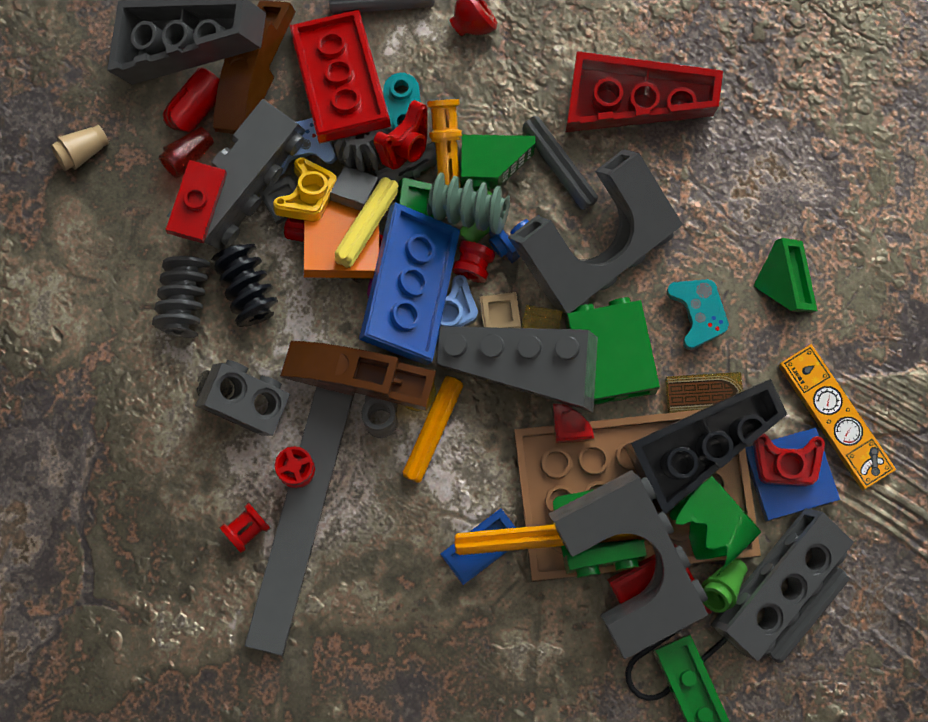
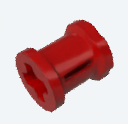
M249 502L244 506L245 511L229 525L223 524L219 527L241 554L246 550L245 545L260 532H267L271 529ZM249 522H253L246 530H244L241 534H238V532L243 527H245Z

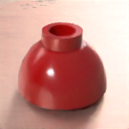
M484 0L456 1L454 16L449 21L461 37L467 33L485 35L497 29V20Z

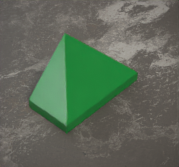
M788 238L777 239L753 286L790 311L806 313L818 311L803 241Z

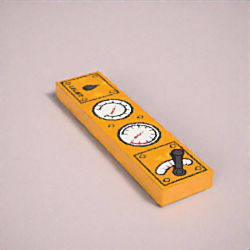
M812 344L778 365L862 491L896 470Z

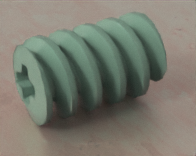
M440 172L430 189L427 213L428 216L433 214L434 219L442 221L447 217L448 222L451 224H457L461 220L462 225L467 228L472 227L475 223L480 231H485L490 226L491 232L498 235L502 232L507 220L510 196L502 198L501 186L498 185L493 193L489 195L487 193V183L485 182L481 183L477 192L473 191L472 179H468L464 187L459 188L458 176H453L449 185H446L445 174Z

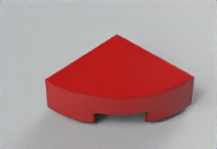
M553 404L556 443L594 440L593 429L582 414L568 405Z

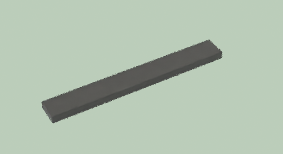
M316 387L300 447L310 454L315 463V475L312 481L303 488L295 489L288 487L245 642L246 647L280 656L284 655L354 396Z

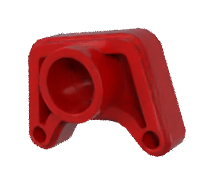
M413 100L408 107L406 117L400 125L389 134L379 131L375 135L373 143L383 165L395 170L400 168L407 160L416 162L422 156L426 148L428 109L425 104Z
M766 434L761 435L753 442L758 478L764 484L811 486L819 477L825 448L824 439L816 436L809 440L802 449H784L775 446Z

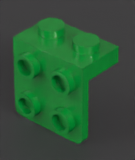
M593 490L556 497L552 504L553 511ZM639 539L601 542L573 557L565 546H561L566 574L576 573L577 578L599 575V568L615 565L616 571L639 567L638 561L643 560L647 556L644 540L639 541Z

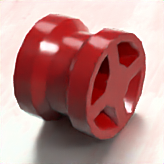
M462 241L459 247L461 255L459 260L454 262L452 272L456 275L465 276L467 280L485 283L489 274L487 272L488 264L494 261L496 253L482 244Z
M292 446L285 448L278 454L275 461L276 474L288 487L295 489L303 488L314 478L316 471L315 463L310 454L301 447Z

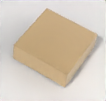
M516 292L480 296L483 327L521 328Z

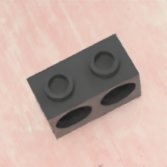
M227 360L226 364H213L195 406L261 436H273L290 393L281 390L282 384L275 379L263 375L260 376V379L246 374L248 368L235 361ZM225 378L229 379L234 385V394L230 399L224 398L220 392V384ZM259 394L264 395L268 401V408L264 414L258 413L254 406L255 398Z

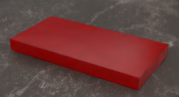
M359 9L289 25L319 144L391 127Z

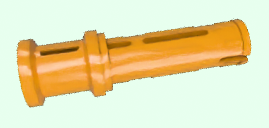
M459 99L427 101V107L431 108L432 131L429 133V138H431V142H435L437 175L440 172L445 174L446 185H449L453 176H458L460 188L457 140H461L462 130L458 129L456 106L460 105Z

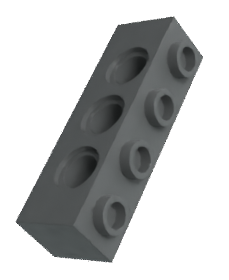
M805 508L741 586L735 606L719 613L710 625L742 655L759 661L761 657L766 656L772 651L776 643L775 640L781 632L796 621L800 613L799 610L806 601L821 590L823 580L831 570L845 560L847 551L854 542L824 512ZM811 549V560L806 564L805 556ZM785 579H788V587L782 594V583ZM764 608V617L760 623H757L758 612Z

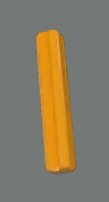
M446 376L440 386L403 470V476L408 480L420 483L425 475L463 388V383L454 377Z

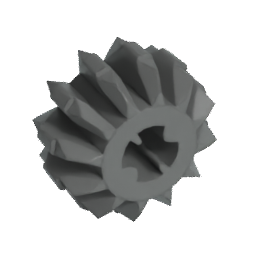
M392 127L333 140L334 153L337 160L347 168L358 169L361 172H365L367 168L371 167L378 171V165L382 162L373 140L379 131L386 134L392 132Z

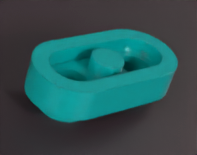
M395 73L384 84V100L392 131L398 126L399 121L406 117L410 103L413 100L421 102L419 84L412 75L407 73ZM400 85L408 88L407 92L403 94L397 93L395 89Z

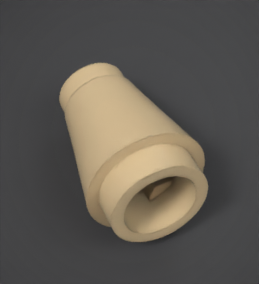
M96 125L57 137V142L51 144V149L60 166L65 171L70 168L76 170L104 146L108 145L109 141L100 125Z

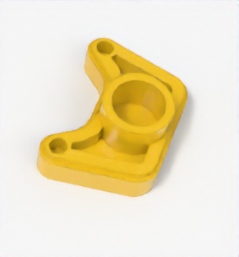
M300 157L294 162V172L299 178L298 184L292 194L281 196L274 200L273 211L277 216L313 222L321 219L330 201V192L337 178L331 171Z

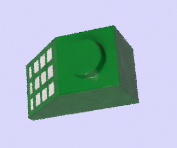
M462 135L461 188L464 187L468 179L473 180V191L476 192L482 182L487 183L488 191L495 189L497 185L501 186L534 155L536 136Z

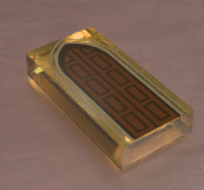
M741 372L667 376L665 378L668 413L705 409L743 391Z

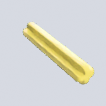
M388 177L380 179L336 249L335 262L337 264L343 265L346 268L353 266L398 193V183L395 180H390Z

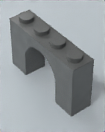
M623 149L595 171L613 199L619 215L617 234L611 245L600 255L590 259L576 258L552 221L538 215L508 237L553 307L566 314L572 313L580 305L588 304L589 298L599 290H605L617 281L619 274L627 268L639 265L646 258V253L655 246H660L670 241L674 236L673 232L683 225L638 152Z
M632 470L548 514L565 548L572 557L618 534H634L650 541L656 559L655 571L650 583L635 597L600 615L613 642L624 659L708 616L703 602L708 600L707 595L697 579L691 581L686 571V568L691 566L690 561L680 545L674 547L669 537V534L674 532L673 527L663 511L657 513L652 503V500L657 498L652 485L647 477L640 479Z

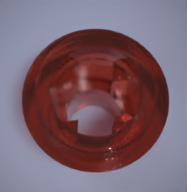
M199 127L164 146V152L159 155V160L173 177L179 178L185 174L189 160L199 162L214 144V140L204 128Z

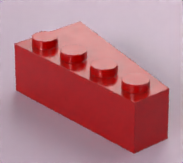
M577 51L566 132L712 117L719 107L723 70Z

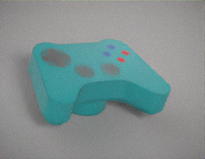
M712 280L673 282L668 286L667 296L685 306L691 324L690 331L683 340V346L687 350H693L723 335L727 331L729 322L717 286Z

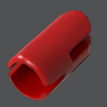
M199 67L167 104L166 109L163 111V121L171 129L190 132L196 128L215 105L219 78L208 69Z

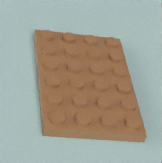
M700 410L589 421L594 432V440L556 443L554 425L514 429L525 527L554 525L548 514L553 512L552 504L558 496L595 490L631 470L637 475L624 445ZM744 448L730 462L711 476L718 481L735 503L756 524L746 449ZM672 510L666 513L674 530L673 533L669 534V537L673 544L675 543L683 548L691 565L726 561L727 556L696 560L689 540L691 522L683 525L676 524V520L670 518ZM757 537L736 559L760 557L759 538ZM645 538L639 539V541L644 540L647 556L644 559L654 555V549L650 541ZM561 546L528 549L531 582L577 577L576 573L566 574ZM615 565L599 568V575L622 572L616 571Z

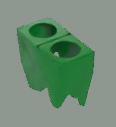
M713 476L673 507L674 509L670 513V518L676 520V524L683 525L691 522L689 540L696 560L727 556L725 565L716 576L720 575L762 533Z

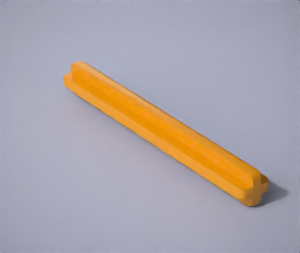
M554 525L457 533L454 537L455 551L458 555L564 546ZM618 534L602 542L644 538L634 534Z

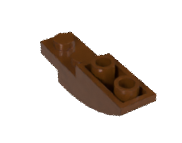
M260 0L257 7L266 12L261 48L225 58L214 109L213 128L216 132L234 134L260 101L265 98L274 79L269 67L296 12L290 2Z
M291 341L280 376L284 379L351 396L357 393L427 411L436 378V371L401 363L397 357L325 343Z

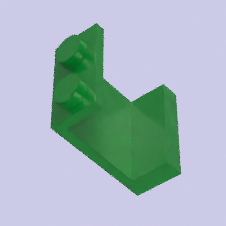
M629 297L618 298L608 303L609 306L594 308L593 304L578 306L572 313H567L565 320L566 329L589 330L598 337L594 406L654 395L660 388L641 300L631 302Z

